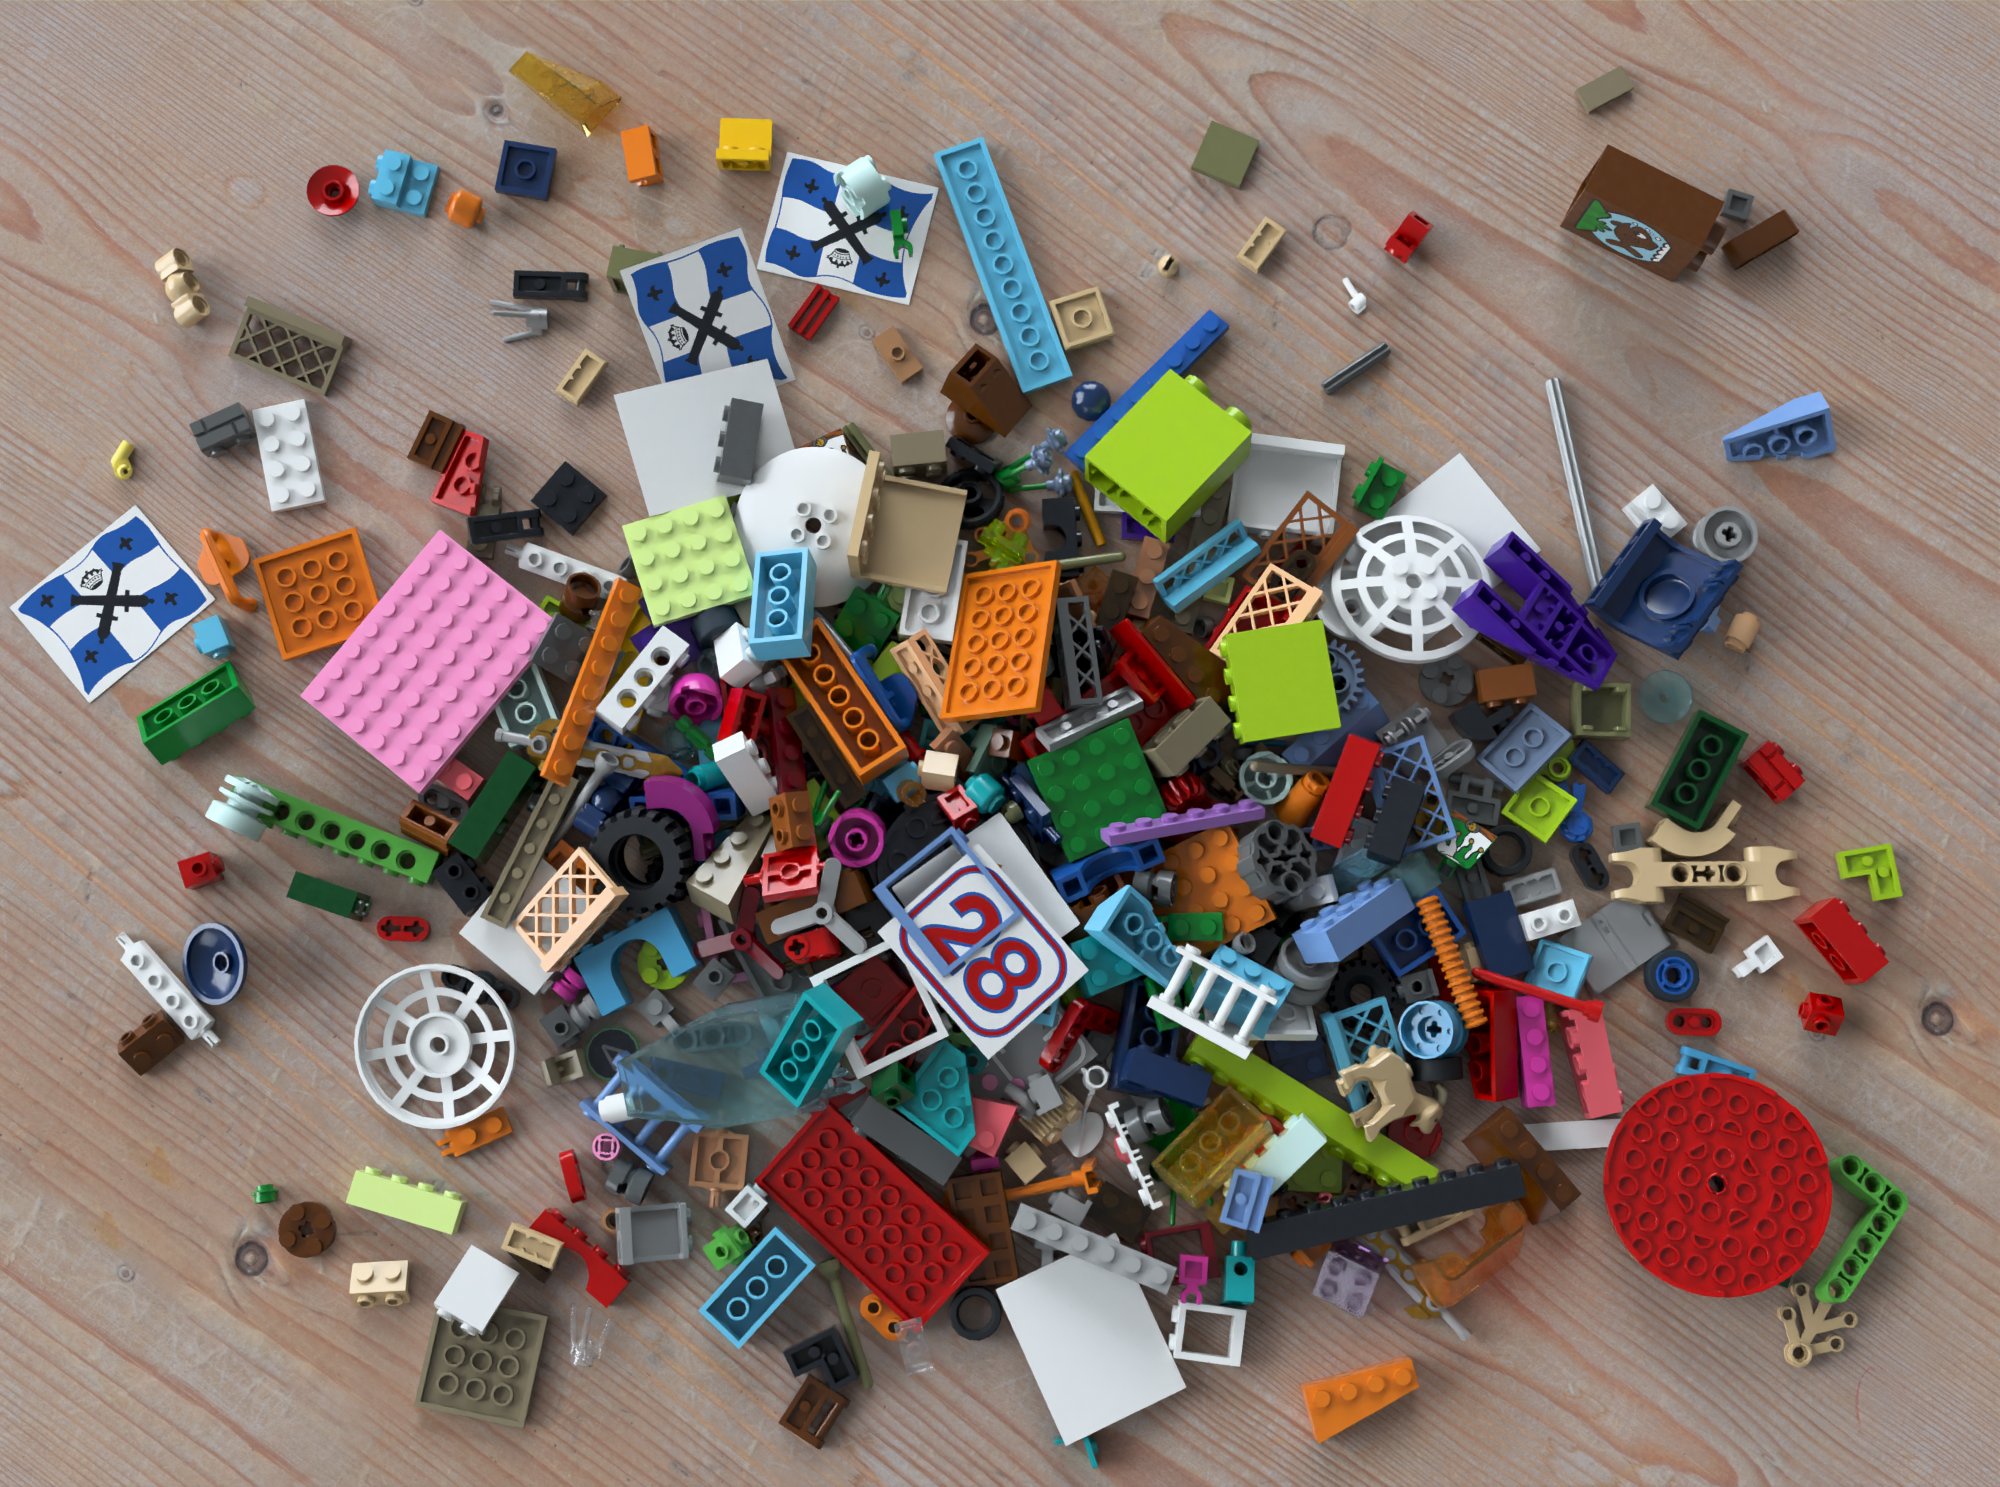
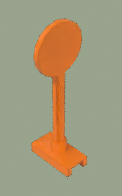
M1097 1156L1087 1158L1081 1166V1170L1072 1171L1070 1175L1005 1189L1007 1201L1071 1186L1075 1188L1085 1186L1087 1195L1098 1193L1103 1185V1179L1094 1180V1178H1097L1096 1171L1092 1172L1098 1163ZM947 1188L943 1197V1206L952 1214Z

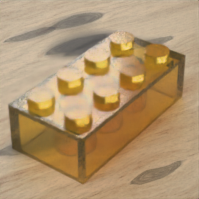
M1229 1085L1151 1164L1156 1174L1197 1211L1233 1174L1234 1167H1240L1274 1131L1269 1119Z

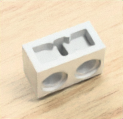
M1573 899L1518 915L1526 941L1581 925Z

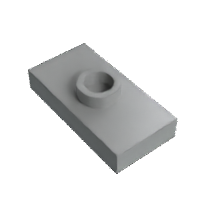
M1555 867L1502 883L1504 891L1510 890L1515 907L1563 893Z

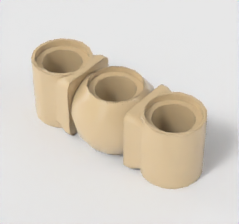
M176 247L155 262V269L161 276V281L166 282L165 291L170 300L173 301L171 306L174 309L175 319L181 326L191 328L210 314V306L204 299V294H199L200 284L198 279L192 274L194 269L191 267L192 262L189 255L183 249Z

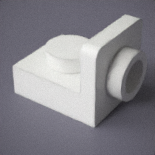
M748 1183L725 1208V1211L746 1228L768 1204L769 1201L765 1198L768 1194L757 1184L752 1186Z

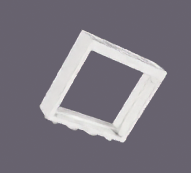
M884 941L809 979L813 987L823 982L829 986L827 978L891 947ZM908 967L907 969L937 1032L868 1065L853 1037L845 1050V1054L857 1079L867 1076L951 1034L949 1028H952L947 1013L941 1014L937 1006L938 1001Z

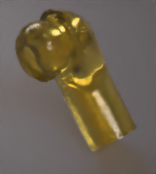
M1544 1000L1546 1028L1549 1032L1555 1033L1561 1027V1022L1558 1020L1555 1011L1558 1005Z

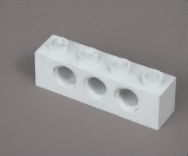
M662 626L598 705L596 716L621 735L627 729L632 731L640 720L638 717L640 712L644 708L648 710L657 699L655 696L656 692L660 687L665 689L672 681L674 676L671 674L676 667L682 668L690 657L688 654L689 644L665 626ZM659 656H664L669 660V663L659 666L654 660ZM642 677H648L652 680V684L643 687L637 681ZM624 698H632L636 704L631 708H626L620 702Z

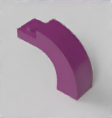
M658 775L651 776L645 780L646 808H668L683 815L691 827L695 861L708 859L715 851V837L711 833H714L721 827L718 813L710 798L695 784L676 776Z

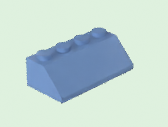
M1365 686L1359 687L1363 690L1364 696H1355L1359 705H1349L1351 714L1346 713L1344 710L1341 712V728L1327 732L1325 730L1303 734L1279 757L1285 759L1290 764L1337 767L1349 734H1357L1376 742L1379 738L1375 732L1388 724L1390 720L1380 703ZM1296 775V776L1300 779V778H1301L1302 776H1304V775ZM1327 777L1331 783L1332 777Z

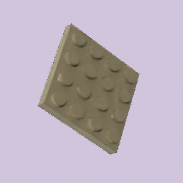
M500 1305L487 1325L484 1335L476 1333L473 1336L461 1329L462 1323L453 1318L449 1322L437 1314L438 1309L436 1308L414 1406L525 1428L550 1315Z

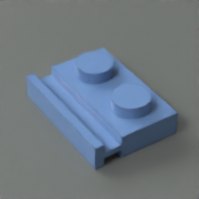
M1235 1166L1219 1222L1259 1233L1273 1187L1274 1177H1268L1261 1173Z

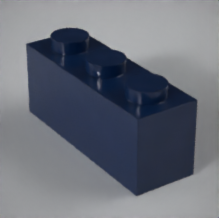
M1138 1045V1048L1134 1047L1128 1050L1119 1082L1197 1109L1204 1107L1213 1075L1205 1072L1203 1066L1192 1063L1187 1066L1179 1063L1180 1059L1175 1056L1164 1054L1162 1057L1154 1054V1049Z

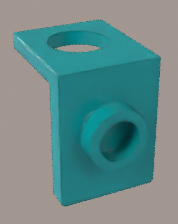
M1061 1435L1053 1438L1055 1445L1064 1443ZM1086 1436L1083 1438L1092 1468L1095 1469L1098 1465L1094 1454L1099 1453L1094 1436L1090 1438Z

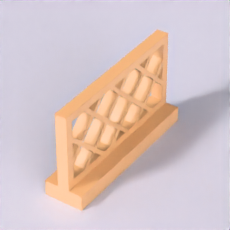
M1270 563L1211 647L1210 652L1226 662V659L1220 656L1219 642H1223L1222 637L1225 634H1229L1232 631L1236 633V625L1242 619L1251 618L1253 630L1256 629L1254 617L1264 614H1270L1272 626L1268 627L1312 621L1326 602L1324 592L1315 586L1312 588ZM1272 573H1275L1282 578L1283 586L1268 589L1267 580ZM1300 588L1307 592L1302 600L1290 603L1289 590ZM1285 591L1287 604L1272 607L1269 595ZM1266 596L1268 608L1253 611L1251 603L1254 599ZM1288 609L1290 617L1287 622L1275 625L1273 612Z
M579 847L511 924L542 960L540 966L546 973L560 971L627 898L629 893L623 886L617 887L586 849ZM580 858L586 863V875H576V862ZM562 878H569V894H559V881ZM576 878H586V894H576ZM593 878H599L606 886L600 895H593ZM545 897H552V913H542V900ZM559 897H569V913H559ZM576 898H586V911L583 914H576ZM528 916H535V932H529L522 924ZM542 916L552 917V933L542 932ZM559 917H569V930L566 933H559ZM542 936H552V949L548 953L542 948Z

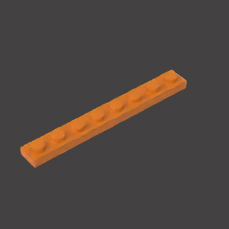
M621 578L615 579L540 774L541 777L563 787L569 785L596 714V708L601 701L642 592L641 588Z

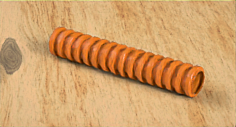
M1432 895L1417 901L1415 905L1421 910L1418 913L1423 915L1422 923H1426L1427 927L1425 930L1430 933L1428 938L1433 940L1431 945L1437 950L1434 953L1436 956L1439 955L1438 963L1443 965L1441 970L1442 972L1445 971L1446 976L1444 978L1450 983L1448 988H1452L1453 992H1451V995L1456 998L1454 1003L1459 1006L1457 1011L1462 1013L1460 1018L1466 1023L1464 1028L1471 1029L1486 1023L1488 1019L1482 1014L1485 1011L1480 1009L1481 1001L1476 999L1478 994L1473 991V988H1475L1474 984H1470L1471 976L1466 974L1468 969H1464L1463 964H1465V961L1460 959L1462 954L1456 949L1459 946L1454 944L1455 936H1451L1450 932L1452 929L1447 926L1449 921L1444 919L1446 914L1440 909L1442 904H1438L1439 896Z

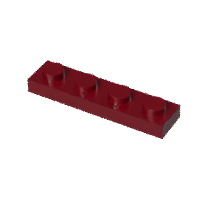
M769 687L765 690V695L767 696L766 702L778 795L784 792L808 791L802 743L786 719L787 715L797 710L794 687Z

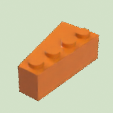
M1402 1356L1302 1383L1300 1387L1314 1439L1320 1444L1419 1387L1412 1359L1408 1356Z

